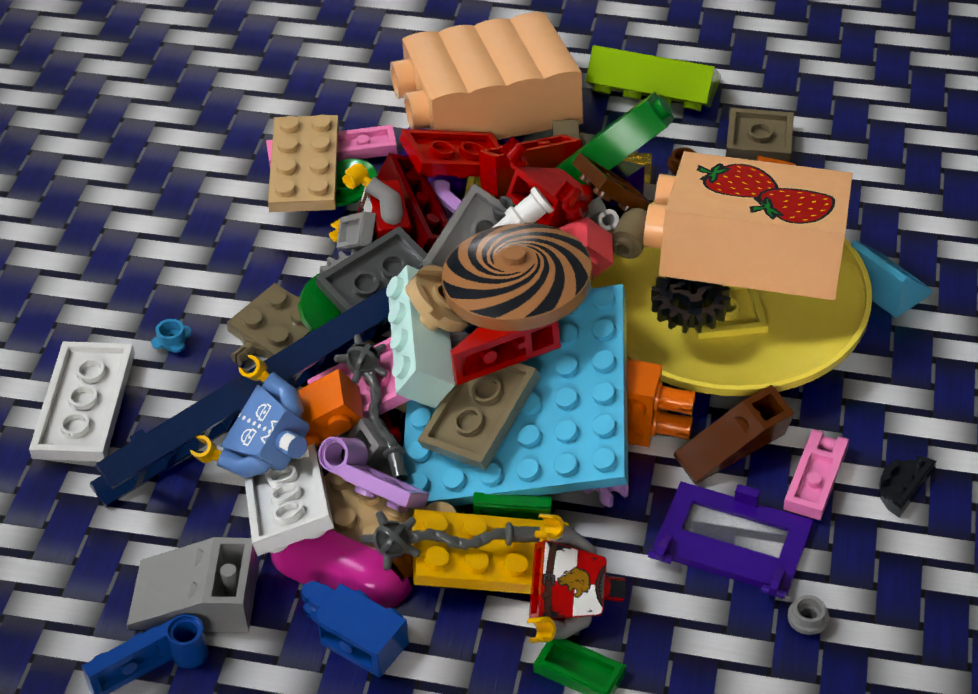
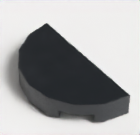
M917 456V460H904L900 462V459H896L885 467L880 478L879 493L880 499L886 508L900 518L935 470L937 461Z

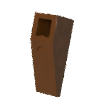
M770 385L741 401L675 451L673 456L696 485L785 435L795 413L775 387Z

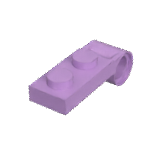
M329 437L321 443L318 458L322 467L343 477V480L356 485L355 492L371 498H377V495L387 499L386 505L401 512H408L409 508H425L430 493L367 466L368 450L361 440L357 438ZM343 448H344V450H345V458H344V460L342 461L341 454H342V450H343Z

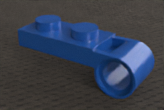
M179 615L158 627L156 625L145 632L134 635L127 642L108 652L98 654L91 661L82 665L89 690L92 694H109L170 660H173L179 667L187 669L201 665L207 659L209 653L203 623L194 615Z

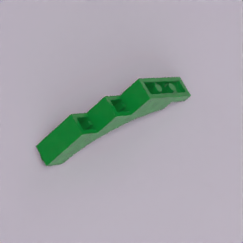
M656 92L652 93L597 133L586 145L555 168L564 170L580 184L587 185L579 179L581 172L572 164L579 152L606 169L611 170L671 124L675 118L672 115L673 111L670 104L664 98H659Z

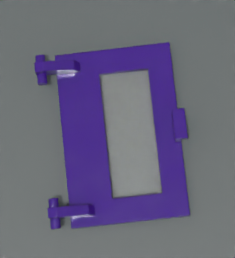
M681 481L652 550H649L648 558L671 564L672 561L760 587L763 593L785 599V596H788L811 532L813 520L758 504V497L760 495V490L738 484L735 496L733 497Z

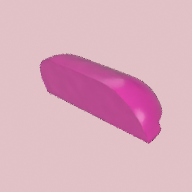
M328 530L325 534L315 539L306 538L290 544L280 552L270 553L271 560L276 569L283 575L301 584H306L310 580H316V582L325 584L335 590L341 583L352 590L364 592L372 601L386 609L399 605L412 591L408 578L401 580L392 569L388 571L383 569V556L376 550L333 530Z

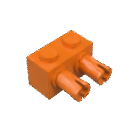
M627 359L629 445L650 447L652 436L655 437L656 434L678 437L685 440L690 439L696 391L663 386V382H661L662 365ZM661 410H669V411H674V412H680V413H682V414H688V415H691V416L677 415V414L667 413V412H664V411H661Z

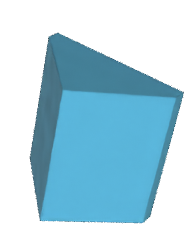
M857 240L852 242L851 246L856 249L868 271L872 287V301L895 318L930 296L933 292V289L884 254Z

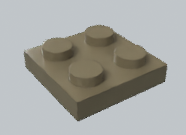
M730 108L726 157L757 160L758 156L790 162L794 113Z

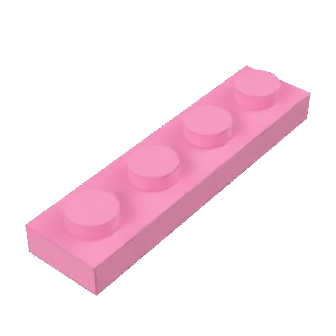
M393 125L339 131L338 161L384 157L388 153L397 154ZM266 140L269 165L271 167L273 140Z

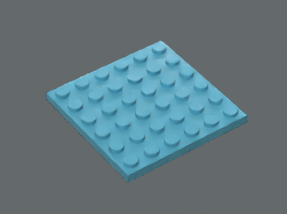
M623 284L590 289L586 299L576 310L558 320L561 348L520 362L521 364L536 368L540 378L486 470L422 448L418 438L437 407L432 408L413 400L406 402L403 446L405 454L403 459L408 478L403 482L430 493L426 506L440 501L449 503L452 506L473 504L474 492L494 495L540 496L628 485L626 291ZM470 324L464 332L470 335L478 326Z

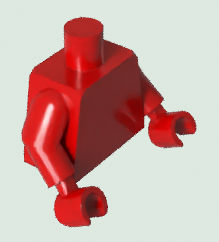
M513 136L502 146L501 152L511 161L510 166L514 172L506 197H509L515 205H518L531 193L530 190L537 187L554 208L552 213H546L536 221L538 224L560 228L587 216L589 211L588 204L591 203L593 198L590 186L580 184L572 176L559 168L530 167L523 156L527 149Z

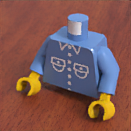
M248 355L256 363V368L252 373L241 367L238 369L242 376L253 381L260 380L263 382V385L256 386L221 444V447L224 448L223 451L218 450L216 445L204 435H199L196 438L208 445L206 451L196 453L190 450L191 454L200 462L208 463L215 460L217 461V466L245 478L264 474L269 469L283 471L292 458L302 457L307 450V442L304 437L310 429V424L301 417L304 409L299 392L275 372L268 373L266 363L253 355Z

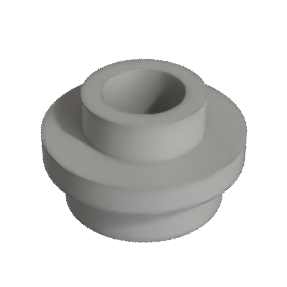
M804 595L797 598L790 605L787 618L791 627L797 632L805 635H815L827 627L829 612L821 599L812 595Z

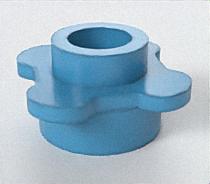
M177 319L163 320L156 326V337L151 340V345L157 350L164 348L175 353L181 352L185 348L184 342L186 338L192 334L191 328L186 325L183 326V323Z

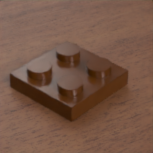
M579 152L572 164L581 172L579 179L592 187V191L607 202L613 199L618 202L617 206L625 212L632 208L648 210L651 202L632 184Z

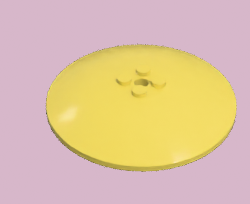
M846 238L844 240L835 300L729 286V297H731L729 309L731 312H726L724 322L716 320L715 329H710L706 325L702 326V333H697L695 328H689L687 333H682V326L678 325L673 329H669V321L659 322L657 320L658 313L651 310L652 286H656V279L658 277L666 279V277L659 276L660 248L644 247L641 254L634 259L620 257L613 251V265L592 280L591 289L623 284L625 288L627 359L662 365L661 381L698 393L719 396H752L770 385H773L778 392L799 387L827 374L841 364L860 342L866 331L872 306V287L868 271L862 258Z

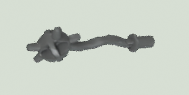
M356 334L354 336L355 344L348 349L346 354L335 355L334 361L346 363L349 371L353 373L352 382L354 384H358L363 376L369 384L371 403L368 407L369 421L372 423L374 431L386 443L387 449L383 452V457L389 462L392 477L405 481L408 478L403 459L405 448L398 446L396 439L393 438L391 432L380 420L381 386L377 381L375 373L382 377L388 374V371L379 365L380 354L386 350V345L380 344L374 347L369 343L363 342L361 335Z
M378 511L376 517L379 526L374 534L361 535L360 537L362 543L374 544L375 550L383 556V569L388 571L391 569L393 559L401 557L405 553L416 558L419 557L420 550L411 544L421 542L422 540L445 543L450 548L460 550L476 549L493 540H505V544L511 546L512 542L538 543L540 538H536L534 533L535 531H540V527L512 526L511 522H507L505 528H496L491 532L479 534L472 539L450 536L445 531L434 529L409 532L416 524L415 518L410 517L404 523L388 521L383 511Z

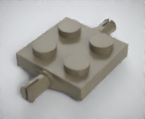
M274 283L227 321L228 332L243 343L240 348L231 354L232 361L241 366L249 358L248 355L256 354L270 358L311 333L300 318L298 311L300 296L293 295Z

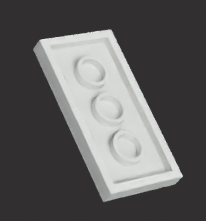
M62 342L29 447L32 459L99 462L107 457L135 355L133 344Z
M315 444L308 445L302 457L292 458L283 471L269 469L264 474L249 478L244 477L251 539L257 556L268 552H280L290 544L306 538H318L325 534L326 531L334 528L322 465L319 462Z

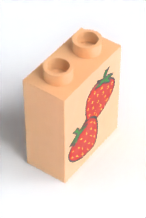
M684 151L676 176L659 174L654 204L650 203L647 210L643 245L645 247L661 249L659 276L835 300L853 173Z

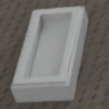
M363 211L341 217L337 250L350 252L352 249L361 250L372 243L376 213Z

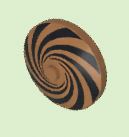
M535 223L501 225L471 236L451 252L442 270L444 297L452 311L468 323L497 331L535 329L566 317L586 299L593 280L590 254L582 242L564 230Z

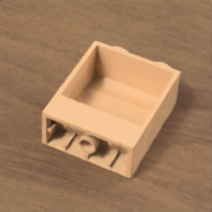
M544 12L524 13L511 19H491L474 26L458 25L439 32L427 31L411 34L402 39L404 60L390 63L394 92L397 99L404 98L406 115L411 129L493 133L496 140L511 138L512 136L516 137L552 130V121L572 119L578 120V125L583 124L582 72Z

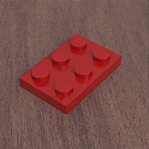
M402 129L399 140L419 175L426 177H436L437 175L454 176L457 178H467L468 176L480 177L479 151L500 147L493 133Z

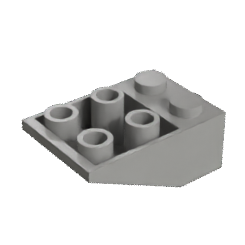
M213 537L140 560L127 621L128 630H149L179 615L191 614L202 621L204 632L249 633L259 570L257 554L253 547L252 539Z

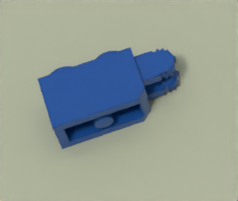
M310 580V582L303 584L302 591L300 592L302 600L305 601L303 612L305 616H308V619L311 618L313 622L318 624L321 645L381 678L409 644L407 620L397 610L393 608L386 609L372 601L364 592L352 590L341 583L335 590L325 584L316 582V580Z

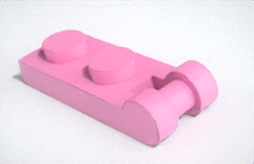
M812 429L785 497L783 510L821 521L841 464L845 459L850 439L838 436L837 439L824 436L823 431Z

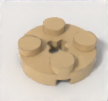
M436 265L423 266L405 286L406 294L410 297L416 310L421 314V323L433 331L438 328L450 332L464 331L471 323L456 315L447 304L442 285L443 267Z

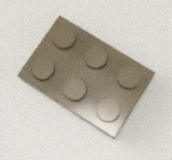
M517 363L458 386L455 383L453 389L438 405L418 438V442L424 449L486 470L538 382L540 375L537 369Z

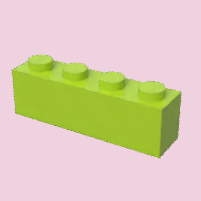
M593 45L585 82L593 86V91L610 95L611 90L623 92L622 96L625 98L641 100V95L650 96L656 92L659 98H664L670 106L671 101L683 103V108L701 111L702 106L711 107L721 80V74L714 66Z

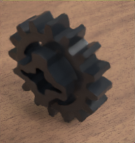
M658 277L656 279V286H652L651 310L658 313L657 320L659 322L669 321V329H673L678 325L682 326V333H687L689 328H695L697 333H702V326L706 325L710 329H715L716 320L720 322L725 321L726 312H729L730 288L720 284Z

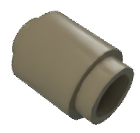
M632 208L621 216L612 232L613 251L618 256L634 259L641 254L645 247L643 245L647 211L641 208Z

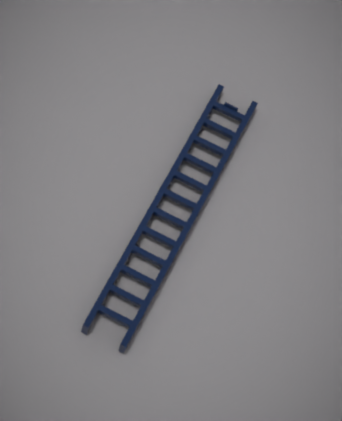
M387 286L265 360L267 372L270 374L275 372L294 388H299L307 383L308 379L339 363L334 361V356L346 354L348 349L355 344L354 336L356 334L361 335L362 341L366 343L367 340L374 341L390 331L391 324L388 321L389 298L386 295ZM256 366L248 370V372L252 373L255 370ZM240 375L147 433L143 429L137 431L130 436L132 442L96 463V468L101 476L91 481L90 487L105 508L190 456V450L196 452L206 446V444L196 438L197 436L204 435L211 441H214L230 431L256 386H262L263 382L260 380L253 381Z

